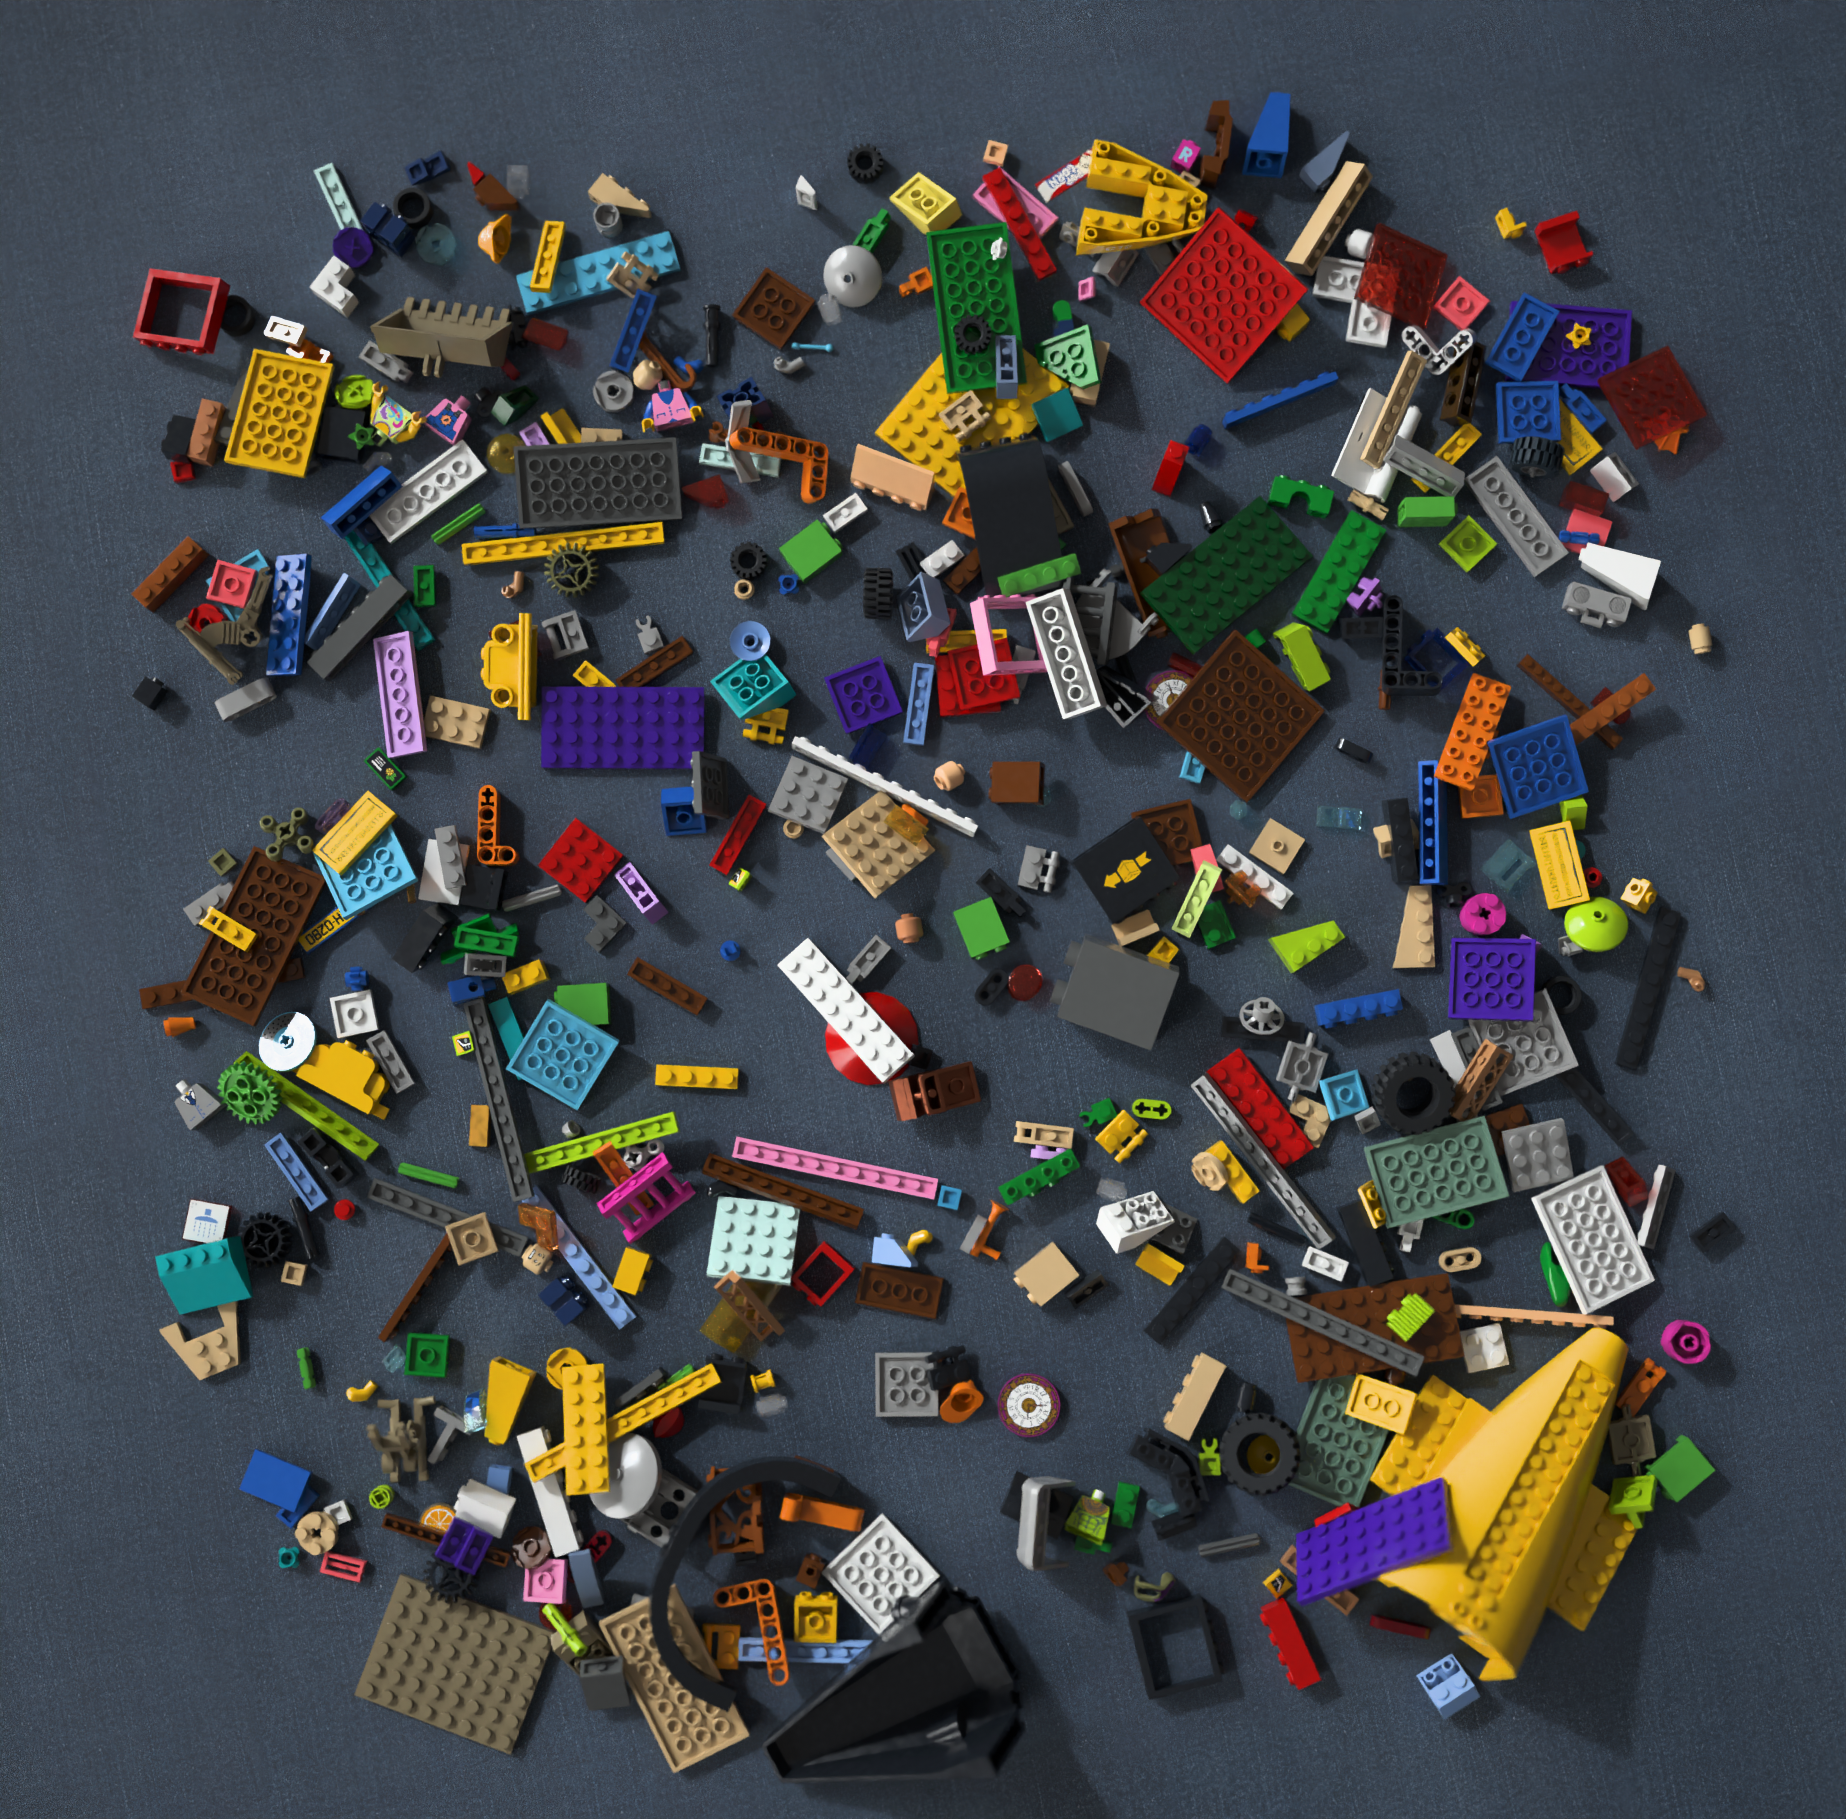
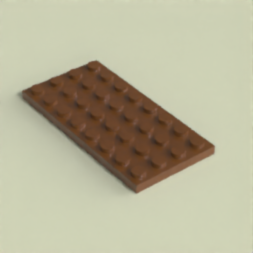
M253 846L221 913L258 934V937L249 951L245 952L211 931L180 994L256 1027L327 883L324 876L283 858L277 862L268 859L265 850Z
M1448 1273L1382 1283L1372 1287L1363 1286L1295 1297L1304 1303L1424 1356L1422 1363L1465 1357ZM1417 1293L1435 1311L1405 1342L1386 1325L1389 1322L1387 1317L1394 1309L1399 1311L1404 1306L1401 1302L1408 1294L1413 1296ZM1285 1317L1297 1383L1396 1368Z

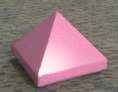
M1095 277L1080 281L1079 301L1082 302L1095 297Z

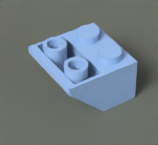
M1452 1653L1416 1675L1444 1719H1447L1480 1697L1474 1684Z

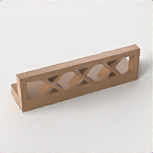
M1485 1038L1454 1088L1456 1096L1452 1097V1099L1455 1101L1454 1108L1450 1107L1448 1110L1451 1113L1450 1115L1460 1121L1474 1119L1514 1055ZM1500 1053L1505 1055L1501 1063L1496 1064V1059ZM1492 1072L1491 1079L1485 1082L1486 1075ZM1481 1090L1480 1097L1474 1099L1475 1093ZM1470 1107L1471 1111L1466 1118L1463 1117L1462 1114L1465 1109Z
M733 1270L714 1286L760 1341L764 1340L772 1331L778 1336L785 1332L780 1323ZM731 1281L733 1283L732 1292H724L722 1288ZM736 1296H744L743 1305H735ZM748 1309H755L754 1318H746ZM766 1322L768 1326L759 1334L757 1331L758 1323Z

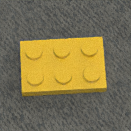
M1357 1374L1345 1414L1406 1435L1418 1394Z

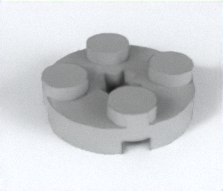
M608 371L598 377V381L593 387V395L597 404L604 411L619 412L632 404L634 388L626 375L624 376L617 371ZM614 387L615 390L619 389V392H617L616 396L608 394L609 392H611L610 388Z

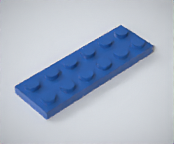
M297 554L277 556L266 668L267 676H297L302 674L312 555Z

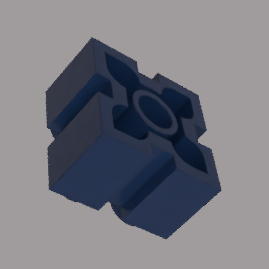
M374 201L360 221L367 228L366 231L371 237L402 257L415 240L412 228L407 225L408 221L400 215L396 217L391 214L392 210L385 204L380 206Z
M752 377L737 384L739 388L733 391L728 389L716 396L729 421L731 405L734 402L751 400L752 406L748 428H752L751 425L756 422L761 424L774 417Z
M562 1275L552 1281L538 1296L551 1308L561 1323L567 1326L590 1306L587 1303L589 1301L582 1292L578 1294L573 1289L575 1283L568 1276L565 1278Z

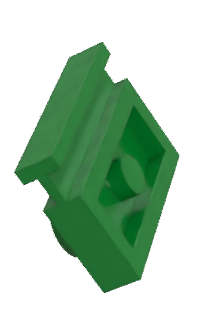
M1221 900L1206 905L1197 925L1207 949L1236 938Z

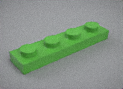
M1073 553L997 577L1002 595L1009 597L1081 574L1076 554Z

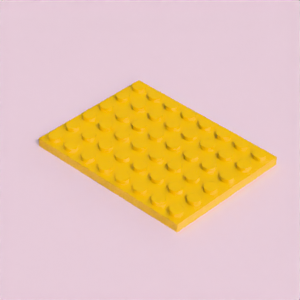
M1023 349L1027 384L1018 385L1017 399H997L996 388L972 391L983 405V408L978 413L982 416L988 412L991 419L986 422L983 428L979 427L971 433V437L958 442L955 435L961 431L958 427L950 431L939 417V413L967 392L947 394L941 353L876 430L875 435L911 464L935 472V483L954 498L959 487L966 489L961 466L956 458L955 451L960 450L959 447L971 445L973 448L980 446V442L991 441L993 444L998 443L1000 438L1011 437L1012 440L1019 438L1020 434L1032 433L1038 426V421L1030 404L1065 388H1069V385L1055 373L1038 364L1037 359ZM971 416L963 423L966 426H969L975 420Z

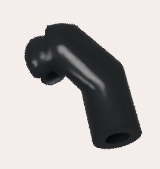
M718 1180L707 1187V1195L714 1198L725 1192L734 1197L738 1187Z

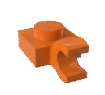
M927 266L910 274V281L900 285L899 292L903 298L914 290L919 295L932 289V276Z

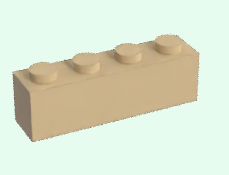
M1201 1352L1200 1356L1196 1355L1191 1365L1194 1368L1191 1374L1187 1373L1182 1383L1184 1388L1181 1393L1178 1392L1173 1400L1175 1406L1172 1412H1167L1163 1420L1166 1423L1164 1427L1167 1430L1188 1441L1226 1367L1224 1363Z

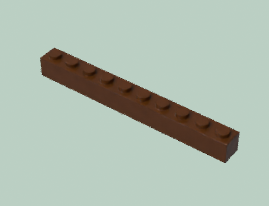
M1529 654L1524 656L1516 665L1576 719L1591 710ZM1607 724L1593 733L1611 750L1616 748L1623 740Z
M391 1513L385 1514L381 1526L382 1528L438 1546L446 1533L444 1530ZM489 1545L482 1560L507 1567L511 1552Z

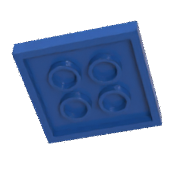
M1558 381L1499 382L1496 384L1498 444H1514L1515 439L1527 436L1542 437L1555 442L1561 441Z

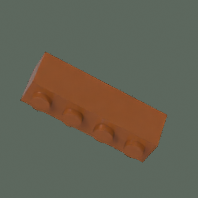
M187 536L135 589L132 595L145 608L154 613L209 554L192 538Z

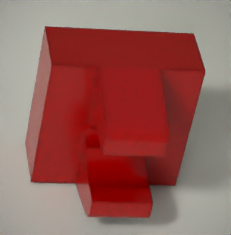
M1241 208L1235 216V221L1238 224L1245 223V231L1247 232L1255 225L1258 217Z

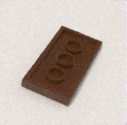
M863 1262L855 1303L936 1319L944 1278Z

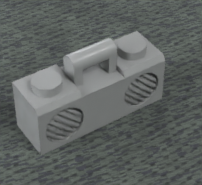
M1573 581L1567 587L1561 609L1567 610V613L1571 615L1582 614L1580 622L1601 628L1603 621H1605L1609 626L1618 627V625L1620 626L1625 623L1632 599ZM1588 614L1597 616L1598 619L1588 616Z

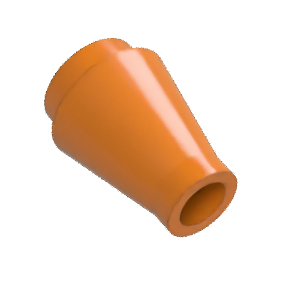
M169 1017L168 1020H164L166 1036L175 1037L196 1029L194 1017Z

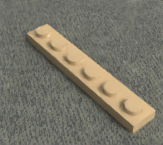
M1412 350L1407 351L1360 460L1374 469L1381 467L1384 456L1388 451L1427 362L1426 359Z

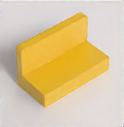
M563 408L551 416L548 412L541 415L543 422L558 444L581 443V434Z
M1148 1243L1135 1263L1138 1267L1168 1285H1172L1178 1273H1181L1185 1267Z

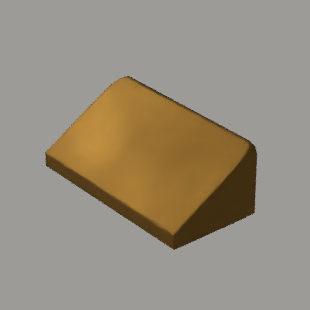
M471 1105L469 1146L490 1147L492 1116L489 1105Z

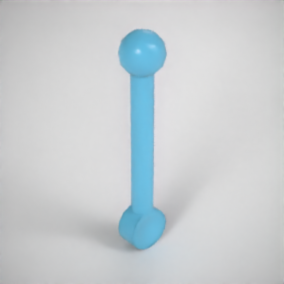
M792 343L793 349H822L828 352L834 349L832 344L823 346Z

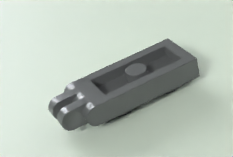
M661 1367L616 1399L615 1405L621 1407L632 1398L638 1400L646 1394L644 1389L650 1385L654 1388L663 1381L661 1377L666 1373Z

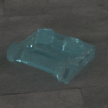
M1507 839L1480 870L1504 892L1509 893L1517 880L1529 868H1532L1536 862L1510 839ZM1520 859L1523 863L1504 881L1501 877Z

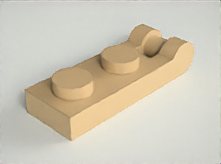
M1016 1121V1127L1018 1128L1017 1136L1014 1135V1142L1070 1149L1072 1147L1074 1128ZM1026 1129H1032L1031 1137H1025Z

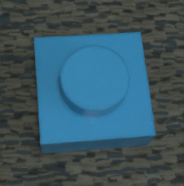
M942 1185L937 1206L958 1210L962 1189Z

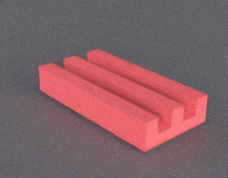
M327 1551L325 1552L320 1572L360 1583L363 1579L362 1576L367 1561ZM329 1557H330V1558H334V1559H338V1560H341V1561H345V1562H349V1563H353V1564L360 1565V1568H359V1567L352 1566V1565H348V1564L336 1562V1561H333V1560H329ZM331 1565L358 1573V1576L329 1569L326 1566Z

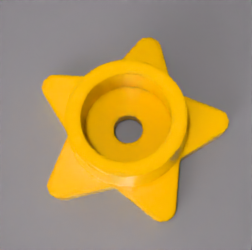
M1575 323L1573 332L1566 334V338L1573 341L1574 349H1577L1581 344L1591 345L1589 340L1591 328H1585Z

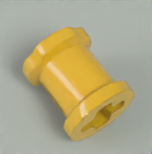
M771 1369L757 1376L750 1375L755 1393H759V1390L770 1386L772 1388L776 1387Z

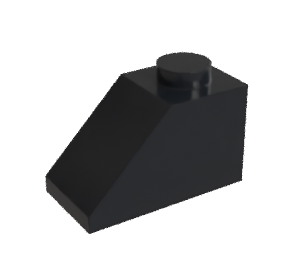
M1160 543L1158 546L1154 544L1147 550L1145 561L1161 576L1191 552L1193 546L1185 543Z

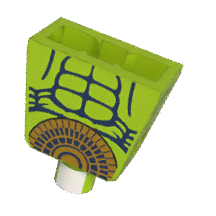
M1094 1490L1091 1498L1082 1496L1068 1518L1064 1530L1101 1545L1105 1536L1110 1511L1109 1506L1102 1504L1106 1496L1105 1493Z

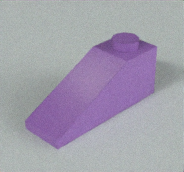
M631 862L614 874L652 925L668 913L662 902Z

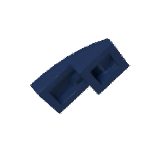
M441 150L425 160L419 158L404 167L413 186L425 183L451 171L448 160Z

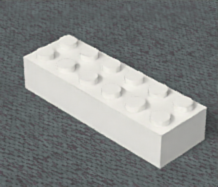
M1062 588L1025 602L1062 718L1072 719L1106 707V700L1070 589Z

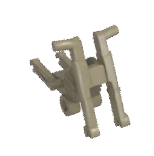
M269 566L259 570V577L251 599L236 622L221 621L205 626L201 633L195 631L190 626L191 620L188 617L176 622L177 629L189 639V642L209 661L210 665L212 664L227 678L228 683L234 685L238 681L237 679L243 677V673L237 670L222 655L223 653L219 652L215 647L223 643L239 645L241 642L248 647H253L261 642L263 634L257 626V621L262 612V605L273 577L272 574H265L266 571L271 569ZM253 631L257 639L251 642L249 641L250 637L246 635Z
M435 1396L414 1398V1421L409 1420L408 1424L401 1421L400 1399H378V1408L391 1409L390 1432H388L387 1437H382L376 1424L367 1425V1431H369L368 1439L370 1438L376 1450L383 1452L382 1471L383 1473H390V1483L401 1481V1457H403L405 1472L417 1471L419 1465V1481L429 1480L426 1419L423 1416V1406L436 1404Z

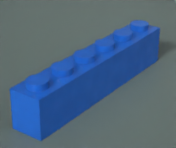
M1439 760L1418 762L1420 884L1431 886L1448 885L1447 782L1434 777Z

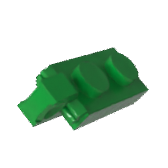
M881 208L876 217L869 218L853 245L863 247L873 254L889 227L888 223L891 219L889 211Z

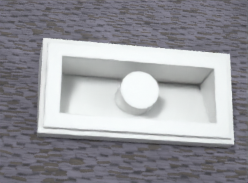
M800 175L796 185L798 204L815 210L817 209L816 192L805 178Z

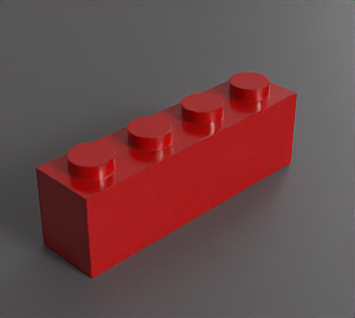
M1281 1597L1260 1607L1262 1614L1259 1616L1264 1627L1269 1626L1271 1633L1268 1636L1273 1647L1277 1645L1280 1653L1277 1656L1280 1663L1288 1668L1289 1672L1286 1673L1290 1685L1295 1684L1296 1688L1300 1690L1320 1681L1321 1678L1285 1599Z

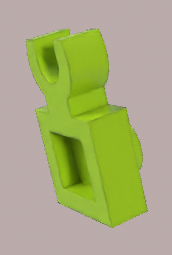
M1202 1438L1201 1446L1204 1449V1453H1198L1201 1475H1221L1220 1453H1214L1218 1445L1216 1438H1213V1444L1209 1447L1205 1444V1438Z

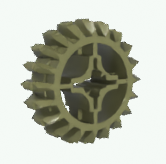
M566 543V550L562 545L558 546L560 552L553 549L551 552L555 557L547 556V559L552 563L544 564V567L550 568V571H545L544 575H551L552 577L546 580L547 583L552 581L555 583L551 589L554 590L558 586L560 588L558 590L559 595L565 590V597H569L570 592H572L574 598L578 597V591L582 596L585 595L584 588L591 591L592 588L589 583L592 585L597 583L592 577H599V573L593 572V570L599 569V565H592L593 562L597 561V558L594 557L591 560L589 558L593 552L590 550L585 554L586 546H582L578 550V543H574L573 549H571L570 543ZM568 554H576L584 561L575 563L571 557L569 558ZM562 556L564 569L556 574V564ZM568 565L572 568L581 566L574 572L576 575H573V573L563 574L569 569ZM587 567L588 575L582 584L579 573L581 569ZM568 577L576 586H567L559 579Z

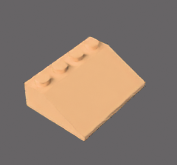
M858 444L851 472V483H854L853 485L859 489L864 490L867 488L873 490L872 493L881 497L884 495L889 496L896 503L902 504V502L910 504L911 508L921 511V509H927L935 489V472Z

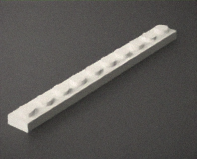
M795 736L792 741L793 750L877 791L881 790L889 797L904 804H910L912 808L974 837L978 828L974 820L968 817L963 819L957 816V812L949 808L945 810L939 807L937 802L921 798V795L915 791L910 790L908 792L902 789V785L894 781L890 783L884 780L882 775L866 771V768L856 763L853 765L847 762L848 759L844 756H835L829 753L830 751L823 746H814L805 737L798 738Z

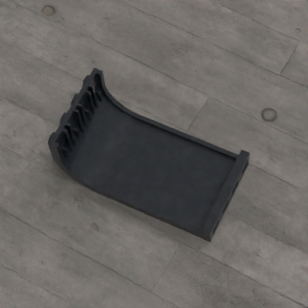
M1031 433L1020 434L1019 438L1012 440L1011 437L1000 438L998 443L993 444L991 441L980 442V446L973 448L971 445L959 447L960 450L955 451L956 458L961 466L985 588L984 593L985 596L990 595V598L1002 595L997 577L1062 557L1046 466L1039 440L1035 435L1031 436ZM1066 579L1059 580L1018 594L1024 595L1028 593L1063 587L1064 581L1066 582Z

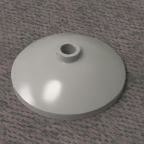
M848 245L837 249L828 258L824 268V282L829 294L838 303L847 307H860L871 302L878 294L882 284V271L879 262L870 251L860 246ZM847 275L851 277L850 282L846 280Z

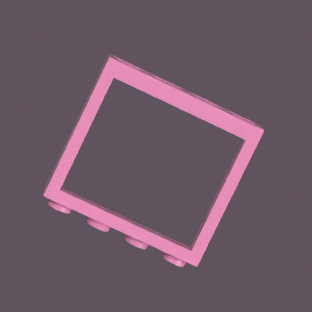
M1021 594L1010 597L997 595L993 598H990V595L978 597L977 601L970 603L983 675L1048 672L1035 631L1034 635L1039 660L998 662L988 609L1027 608L1025 602L1038 598L1035 597V594L1021 597Z

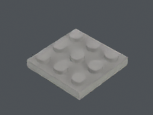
M791 756L768 812L824 834L827 831L848 778Z
M1559 1118L1501 1131L1511 1190L1513 1192L1574 1178L1564 1119Z
M932 1352L875 1353L876 1417L938 1416V1390L932 1391L930 1389L926 1371L927 1369L934 1368L933 1363L927 1364L925 1362V1356L931 1355Z

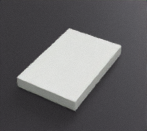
M428 839L418 899L460 906L463 886L445 889L437 841ZM459 844L464 872H466L470 845Z

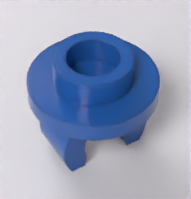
M731 940L724 942L720 948L721 956L727 961L736 960L741 953L739 944Z

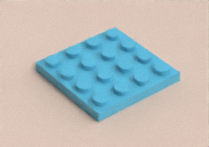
M391 824L342 876L313 852L340 913L345 920L418 881Z
M547 999L506 1067V1070L578 1110L619 1043V1040Z

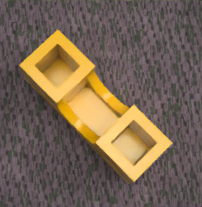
M1219 1140L1204 1151L1213 1154L1225 1166L1228 1173V1187L1240 1203L1246 1202L1259 1192V1189L1222 1140Z

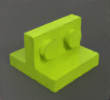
M1656 1476L1615 1478L1609 1502L1610 1513H1626L1628 1520L1632 1521L1635 1529L1643 1528L1646 1511H1653L1657 1487Z

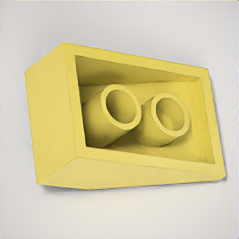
M919 172L890 197V200L925 235L926 232L946 230L962 216L956 198Z

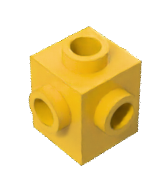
M1632 878L1620 899L1629 908L1646 914L1658 893L1652 887L1653 884L1648 880L1642 879L1640 881Z

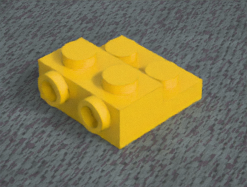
M809 1591L800 1592V1595H796L794 1642L836 1643L838 1596H833L832 1592H822L821 1596L812 1595Z

